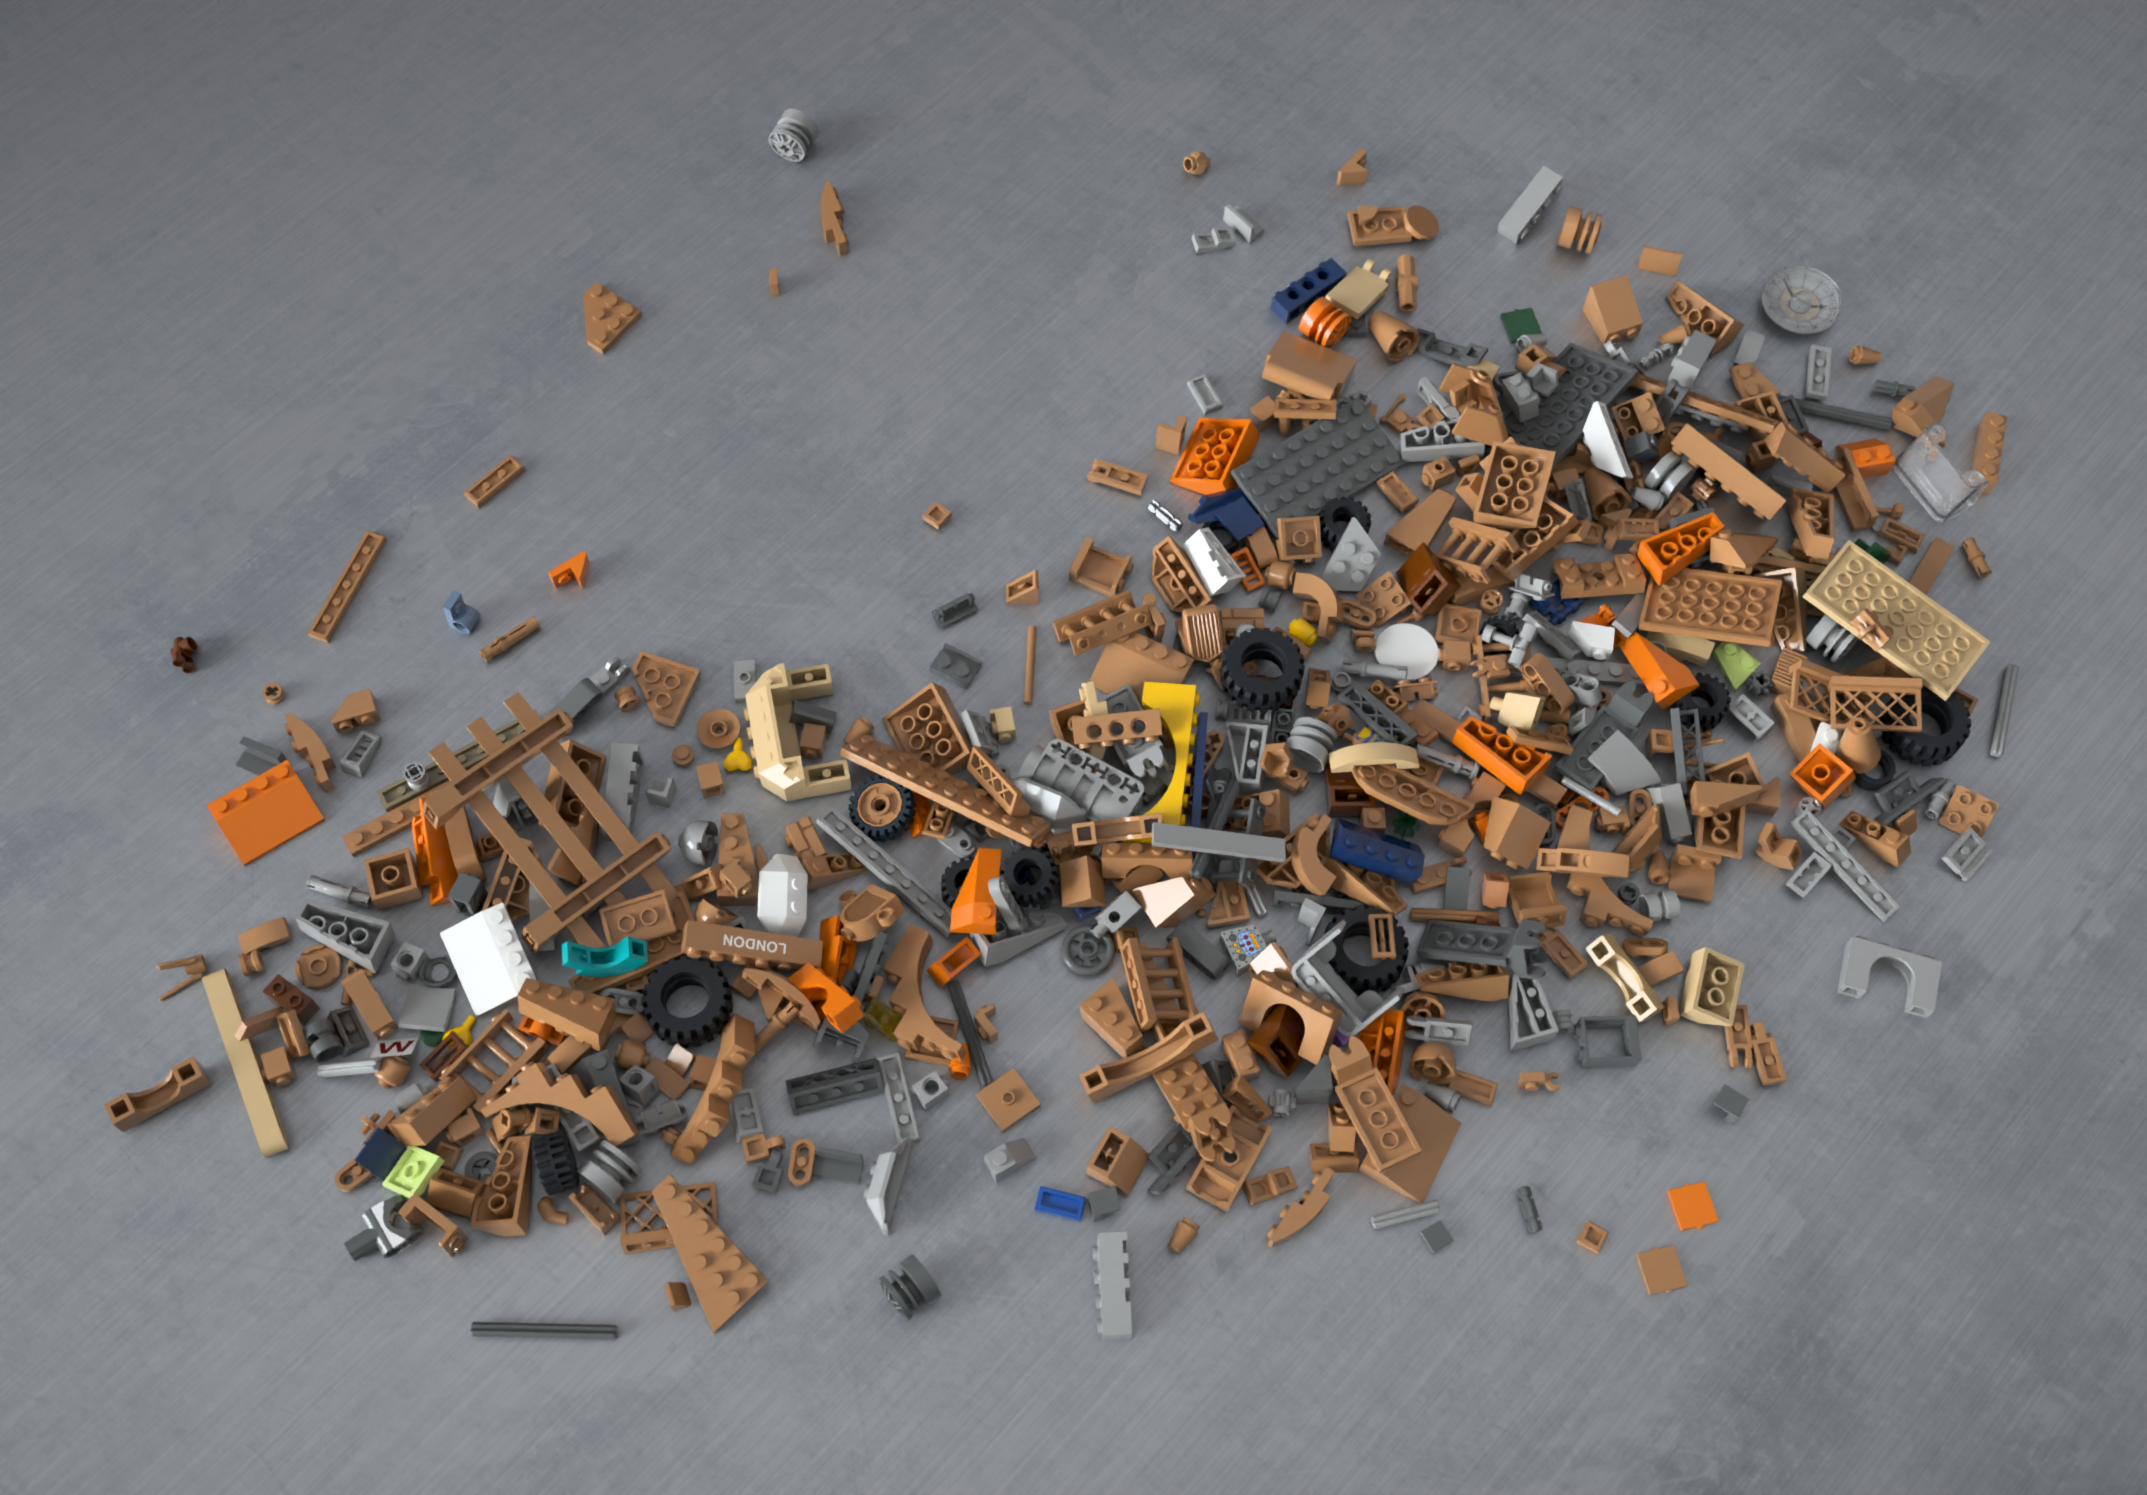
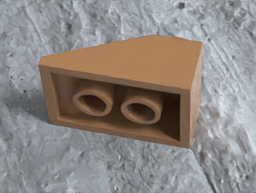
M1746 805L1714 817L1694 815L1696 850L1741 859Z

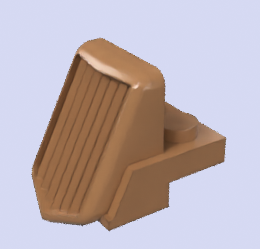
M1216 604L1185 609L1182 612V619L1175 620V627L1180 636L1181 647L1185 655L1210 663L1226 649L1225 631L1222 627L1219 609Z

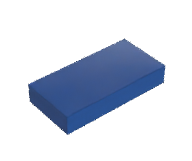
M1040 1186L1035 1211L1081 1222L1086 1197Z

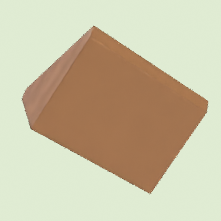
M1080 699L1049 710L1051 728L1056 739H1061L1074 746L1071 719L1084 717V709H1086L1085 700L1082 701Z
M1083 856L1058 864L1062 907L1107 906L1104 878H1102V863L1089 856Z

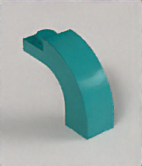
M627 936L617 944L602 948L587 947L566 941L562 944L563 966L574 968L577 975L587 977H609L625 974L648 962L647 941Z

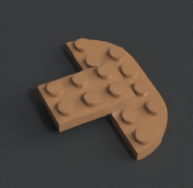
M1418 758L1419 768L1397 769L1396 766L1391 764L1354 765L1351 772L1356 782L1364 789L1365 793L1431 825L1459 823L1465 820L1475 807V804L1435 786L1444 770V766Z

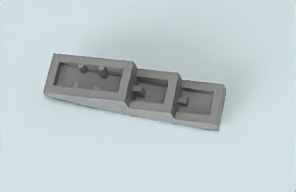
M1840 825L1831 832L1846 849L1856 840L1852 834ZM1814 851L1786 885L1804 899L1832 865Z

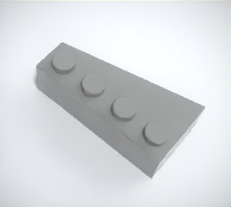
M308 899L304 900L295 917L301 932L375 974L395 937L391 923L388 921Z

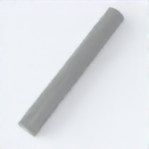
M1564 776L1561 784L1617 817L1621 814L1622 809L1567 776Z

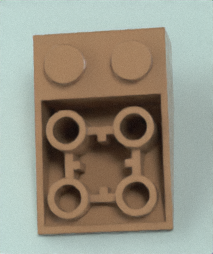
M1280 789L1236 797L1231 810L1249 809L1251 798L1257 799L1266 806L1262 836L1284 839L1290 834L1289 798ZM1248 818L1228 819L1225 831L1246 830Z

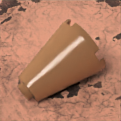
M1383 311L1373 312L1369 317L1368 326L1390 361L1400 362L1404 360L1403 357L1406 354L1411 355L1415 351L1420 341L1419 331L1415 327Z
M1596 466L1586 470L1583 478L1591 513L1595 520L1599 521L1602 514L1629 508V502L1632 503L1630 494L1606 471Z
M1856 717L1848 722L1838 743L1836 757L1855 771V773L1860 774L1869 772L1878 765L1881 758V749L1870 722L1865 718Z

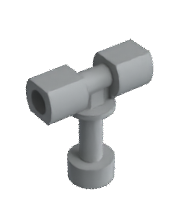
M1525 623L1520 635L1515 634L1512 638L1496 632V627L1487 624L1481 640L1488 643L1495 640L1509 645V650L1512 653L1508 663L1515 668L1521 669L1527 656L1525 652L1527 646L1533 643L1538 630L1537 627Z

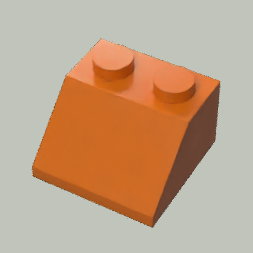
M1875 438L1836 446L1839 455L1842 449L1849 448L1862 478L1888 474L1896 462L1889 444Z
M1820 743L1789 773V776L1809 797L1817 799L1824 809L1856 779L1854 771Z

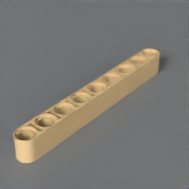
M226 968L202 977L203 985L259 1147L264 1157L268 1158L289 1149V1143L269 1085L262 1076V1065L252 1037L240 1042L235 1037V1033L241 1022L245 1020L231 977Z

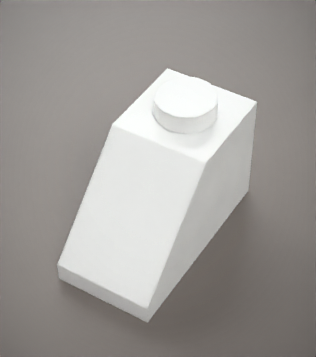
M1572 621L1568 635L1585 655L1594 657L1597 660L1609 659L1613 651L1615 628Z

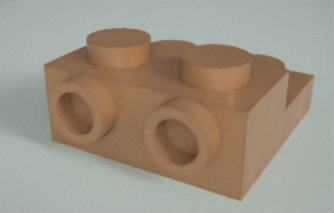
M1319 516L1277 519L1279 540H1276V552L1278 561L1283 560V562L1296 564L1295 559H1302V563L1315 562V558L1322 557Z

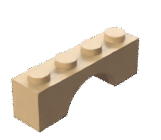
M1612 934L1601 935L1585 948L1598 967L1604 969L1618 983L1625 995L1626 1005L1635 1015L1638 1022L1649 1021L1666 1008Z

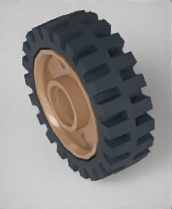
M878 774L874 775V779L871 777L866 778V783L862 781L859 784L860 788L854 789L855 795L850 797L851 804H849L848 809L850 810L849 816L852 819V823L874 841L879 839L881 842H886L887 838L890 841L894 840L895 835L900 837L903 835L901 833L902 830L907 831L909 829L908 824L913 823L914 819L912 816L916 815V810L914 809L916 808V802L910 789ZM882 805H886L884 810L879 811Z

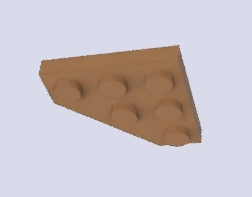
M597 282L583 294L587 343L604 355L642 316V312Z
M640 651L632 670L656 722L675 728L696 686L701 671L651 653Z

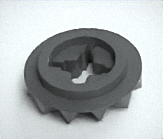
M489 1151L474 1154L465 1165V1176L485 1182L488 1176L491 1177L492 1174H484L482 1177L476 1167L485 1168L488 1165L489 1171L493 1173L497 1165L496 1160L498 1156Z

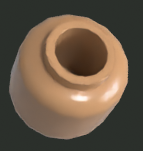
M1274 561L1270 566H1267L1265 578L1268 579L1271 587L1289 589L1291 585H1294L1297 569L1294 568L1292 563Z
M625 1039L623 1043L619 1042L614 1055V1060H617L616 1065L626 1070H629L634 1064L639 1067H646L650 1054L646 1053V1045L632 1039Z
M401 1055L382 1057L380 1071L375 1072L376 1077L379 1078L377 1083L388 1089L391 1086H401L411 1070L408 1065L409 1060Z

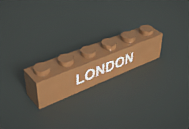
M688 920L683 929L681 953L687 954L691 958L704 956L710 957L712 961L730 960L737 965L750 963L755 964L758 968H768L770 966L777 967L779 971L788 972L791 970L798 971L808 962L815 968L821 967L823 941Z

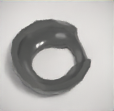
M444 955V957L434 959L426 958L419 968L418 975L426 986L441 988L453 981L456 969L450 956ZM444 963L449 971L447 978L442 981L433 980L431 977L433 966Z

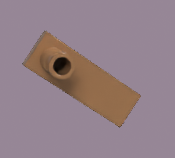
M1275 399L1274 418H1279V433L1286 435L1291 432V418L1336 419L1337 400Z

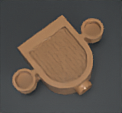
M870 884L858 895H856L855 891L848 890L839 897L843 907L840 920L844 927L841 929V932L848 940L866 941L876 937L879 931L883 932L888 927L893 926L894 922L906 912L896 894L873 884Z

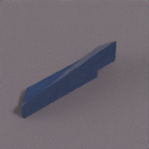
M1237 487L1202 496L1199 500V507L1193 514L1188 515V519L1195 524L1218 521L1219 519L1215 516L1216 513L1224 509L1228 503L1232 504L1241 497L1246 500L1256 514L1259 513L1242 489Z

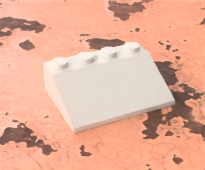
M503 902L481 911L440 933L476 1017L518 999L517 995L526 978L537 980Z

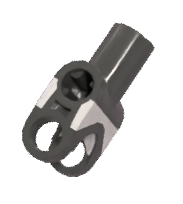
M398 1195L380 1202L361 1216L367 1229L344 1243L354 1261H357L376 1248H379L384 1258L392 1257L406 1249L423 1234L424 1230L421 1224H415L409 1228L408 1226L405 1228H395L394 1219L398 1211L407 1202L404 1196Z

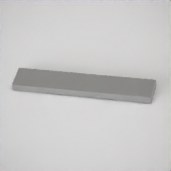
M1808 808L1804 809L1789 823L1818 855L1832 865L1831 868L1882 922L1887 921L1901 908L1892 896Z
M1154 822L1152 825V846L1284 862L1286 859L1285 839Z

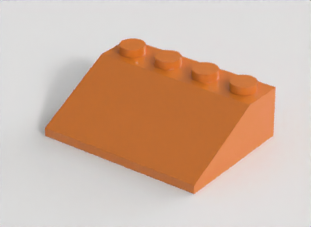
M1199 418L1170 482L1204 495L1237 488L1238 484L1230 473L1233 469L1249 461L1260 437L1251 419Z
M288 760L206 805L244 866L325 821Z

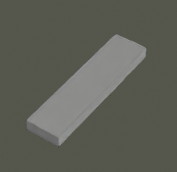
M900 1052L877 1057L897 1143L899 1144L907 1138L913 1139V1143L921 1141Z

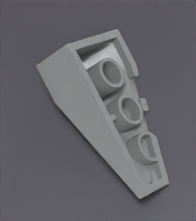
M1038 910L1023 914V927L1010 930L1002 915H997L996 935L970 933L972 943L981 953L978 958L987 967L1004 962L1067 928V923L1057 910Z

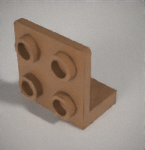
M1677 844L1670 859L1671 876L1668 881V890L1673 889L1678 897L1710 903L1713 900L1715 869L1721 862L1722 855L1698 851L1696 847Z

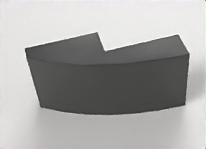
M1280 708L1278 711L1273 712L1270 744L1286 743L1293 729L1296 710Z

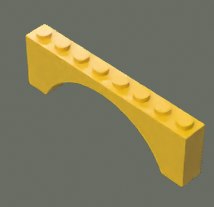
M1144 682L1143 710L1160 708L1161 724L1169 733L1176 749V766L1172 781L1160 801L1144 815L1162 813L1163 823L1186 826V814H1183L1184 807H1188L1189 794H1186V787L1191 785V774L1188 773L1189 766H1193L1194 753H1191V746L1196 744V733H1193V728L1198 726V713H1195L1196 706L1200 707L1201 694L1197 693L1196 685ZM1152 837L1124 840V843H1152Z

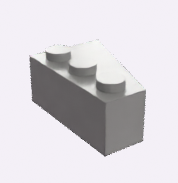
M1697 330L1693 332L1692 336L1687 335L1671 363V366L1674 368L1666 383L1669 384L1674 378L1679 381V385L1691 389L1717 340Z
M1225 722L1236 779L1241 786L1239 793H1261L1264 771L1260 766V761L1265 745L1269 744L1268 725Z

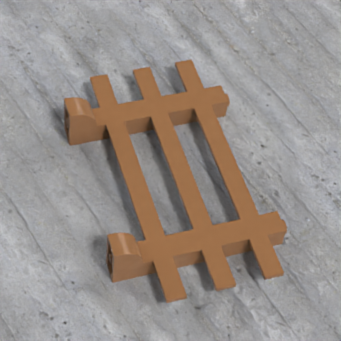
M517 692L503 703L521 724L525 732L504 745L482 717L466 726L467 730L488 755L487 758L466 771L444 742L428 752L451 782L424 800L422 812L437 830L454 817L461 807L468 803L546 901L550 909L526 925L521 934V938L534 954L547 946L566 928L580 945L593 948L606 947L582 916L603 901L607 906L626 901V898L619 889L639 875L653 892L665 889L669 902L676 898L678 892L655 864L670 852V841L664 834L660 835L656 831L639 844L558 742L572 731L573 720L567 712L563 713L558 708L541 720L522 695ZM541 752L544 753L624 854L604 870L521 767ZM503 778L509 781L587 880L586 883L568 896H565L484 792Z

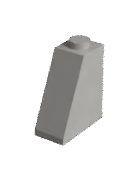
M1663 783L1643 788V790H1646L1651 795L1652 805L1657 804L1660 808L1663 839H1671L1672 843L1685 840L1684 836L1692 834L1680 783Z

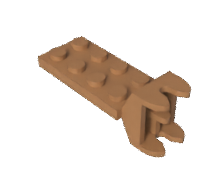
M1350 1036V1049H1345L1344 1053L1335 1045L1330 1047L1329 1059L1332 1084L1335 1085V1091L1376 1169L1380 1173L1420 1154L1422 1150L1378 1068H1372L1371 1056L1364 1043L1357 1037Z
M1194 1053L1152 1074L1184 1130L1189 1128L1194 1145L1202 1158L1209 1162H1214L1216 1156L1214 1147L1217 1145L1222 1146L1226 1152L1234 1153L1236 1145L1232 1135L1230 1111Z

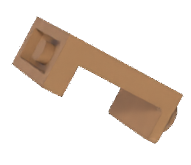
M1086 537L1069 569V580L1111 597L1117 595L1118 591L1122 592L1124 588L1126 574L1130 575L1134 566L1131 563L1132 555L1127 554L1126 558L1097 548L1093 546L1094 539Z
M1550 871L1508 877L1509 889L1507 897L1518 926L1522 919L1541 922L1546 928L1564 926L1567 909L1565 904H1559L1551 885L1552 874Z
M415 1193L398 1211L411 1226L422 1224L425 1219H428L446 1233L438 1244L451 1257L459 1254L465 1248L468 1237L462 1230Z

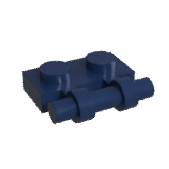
M1558 579L1552 583V589L1549 591L1555 593V596L1548 597L1544 601L1532 598L1528 603L1533 610H1537L1543 617L1549 615L1551 618L1548 621L1555 626L1564 622L1569 614L1577 612L1579 607L1584 604L1582 598L1575 600L1570 598L1561 599L1560 580ZM1560 605H1563L1565 608L1561 611L1556 609Z

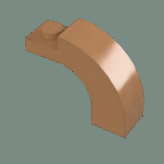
M1296 572L1292 593L1301 599L1318 601L1321 608V616L1317 637L1324 642H1331L1332 636L1336 633L1335 622L1343 623L1344 615L1341 600L1337 593L1321 578L1312 574Z
M1326 814L1318 817L1315 816L1309 822L1308 827L1298 829L1291 850L1292 864L1298 879L1305 888L1317 896L1325 895L1337 877L1321 864L1317 855L1318 841L1332 820Z

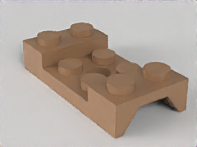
M1636 553L1615 555L1614 561L1576 564L1575 558L1554 559L1552 574H1557L1560 580L1561 599L1644 593L1647 581Z
M1233 1105L1229 1111L1232 1120V1135L1236 1145L1234 1154L1237 1160L1233 1163H1228L1223 1156L1226 1151L1220 1145L1215 1146V1161L1209 1162L1202 1158L1186 1187V1190L1227 1213L1273 1130V1127L1269 1125H1260L1243 1116Z

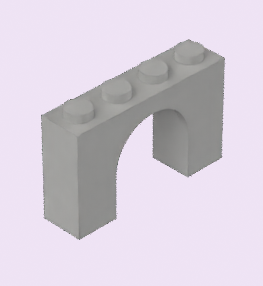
M1852 936L1845 944L1838 993L1860 999L1867 991L1871 967L1876 964H1887L1898 969L1906 979L1908 991L1904 1012L1928 1018L1935 1011L1942 961L1935 960L1932 956L1914 954L1907 949H1896L1886 943L1868 941L1867 938L1862 936Z

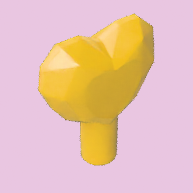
M737 738L734 742V751L729 753L724 760V768L728 772L737 769L748 771L752 767L750 756L742 750V738Z
M468 1015L462 1026L448 1030L442 1040L454 1031L465 1044L470 1046L472 1043L470 1029L477 1019ZM453 1040L448 1047H451L455 1041Z

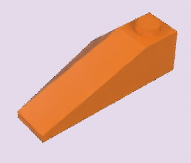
M1634 632L1628 638L1618 643L1646 688L1653 694V698L1663 710L1700 686L1685 665L1637 632Z

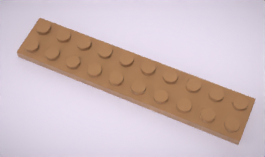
M861 735L841 748L840 756L1028 847H1031L1050 831L1052 824L1046 822L1042 817L1031 814L1009 816L985 790L975 788L964 780L956 779L946 771L933 768L929 763L919 761L908 753L900 752L889 744H883L870 735Z

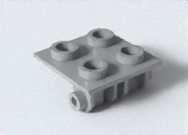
M1666 343L1637 359L1633 364L1643 375L1667 382L1674 368L1671 366L1674 359L1672 354L1675 349L1674 345Z

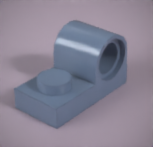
M455 590L452 591L443 605L449 627L469 634L480 618V613L473 607L464 604L461 593Z

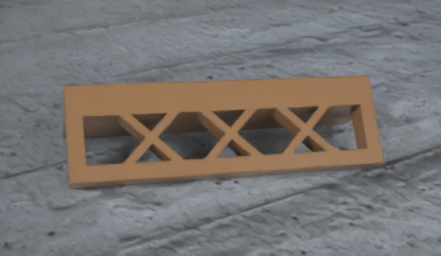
M1844 448L1838 458L1835 459L1844 466L1842 470L1846 476L1833 488V491L1851 531L1871 529L1879 514L1849 448Z
M973 746L966 769L1009 816L1029 815L1031 807L1022 798L1023 793L979 746Z

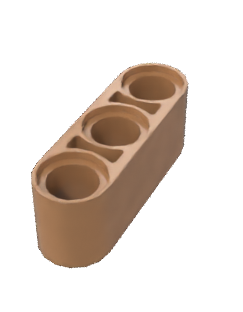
M1264 526L1256 530L1252 536L1249 535L1243 539L1259 570L1270 566L1274 561H1278L1276 550Z
M1536 653L1521 666L1523 676L1537 695L1546 697L1544 704L1551 713L1561 715L1574 703V694L1545 655Z

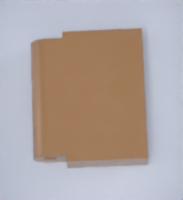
M1283 331L1267 355L1262 378L1316 400H1333V398H1339L1351 379L1357 359Z

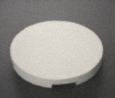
M1409 623L1395 624L1385 629L1379 635L1376 641V649L1374 650L1375 661L1378 664L1407 666L1406 680H1410L1411 683L1417 682L1418 679L1431 674L1439 656L1438 646L1433 636L1422 627ZM1391 678V679L1396 680V681H1402V680H1403V679Z

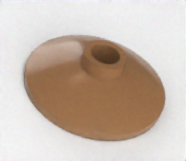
M726 709L708 711L700 718L697 724V734L700 741L714 749L726 748L732 745L739 737L741 731L737 716ZM718 730H723V733L716 734Z

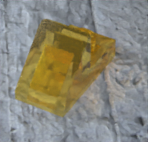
M874 996L863 1011L865 1025L868 1028H876L891 1042H896L897 1039L893 1032L902 1018L878 997Z

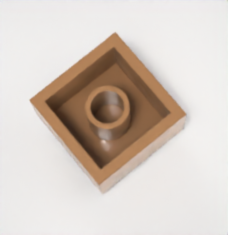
M409 848L363 860L371 898L378 910L423 898L415 858Z

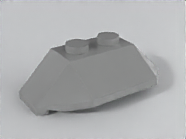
M1025 777L1010 779L1023 793L1022 798L1031 807L1029 814L1042 817L1046 822L1052 824L1049 833L1056 835L1071 832L1073 823L1087 822V811L1084 808H1080L1065 794Z
M910 1138L881 1153L877 1162L873 1161L870 1175L873 1176L871 1185L867 1184L864 1191V1198H866L869 1210L883 1234L887 1236L890 1233L914 1147L913 1139Z

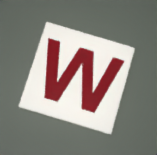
M419 1037L378 1041L370 1058L412 1054Z

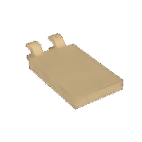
M1368 259L1362 269L1356 266L1325 298L1332 302L1337 309L1340 308L1344 313L1358 320L1388 290V282L1390 281L1388 277L1392 274V271L1384 268L1380 276L1373 273L1374 270L1372 269L1376 262Z

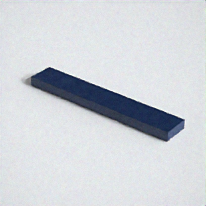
M1207 712L1199 713L1190 821V827L1200 828Z

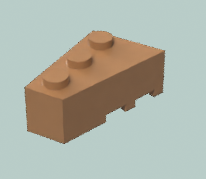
M1774 390L1734 402L1736 407L1780 422L1782 421L1787 426L1789 425ZM1750 426L1748 428V432L1757 441L1764 440L1769 435L1757 431L1755 427Z
M1113 977L1079 1005L1082 1019L1123 1059L1141 1052L1145 1048L1143 1035Z
M446 1077L438 1083L435 1089L422 1097V1099L387 1124V1126L403 1146L427 1145L465 1110L476 1097L461 1077Z

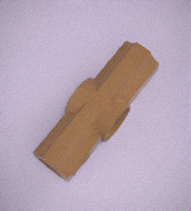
M1403 254V256L1397 259L1396 292H1399V309L1404 313H1410L1417 308L1418 275H1415V258L1410 254Z

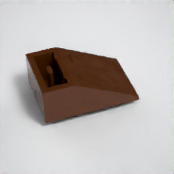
M1424 542L1421 543L1396 572L1408 599L1420 614L1435 616L1461 587Z
M1328 759L1325 766L1328 816L1357 817L1361 815L1362 808H1375V797L1365 793L1364 789L1356 782L1352 772L1331 773Z
M1279 1003L1247 1041L1271 1073L1288 1078L1301 1063L1303 1057L1299 1056L1298 1052L1305 1034L1304 1021L1293 1007Z

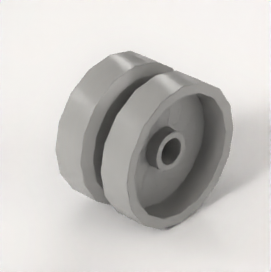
M1675 451L1667 453L1655 465L1644 482V486L1647 489L1659 490L1664 495V502L1666 504L1677 492L1681 493L1696 472V468L1689 462L1681 464L1682 457Z

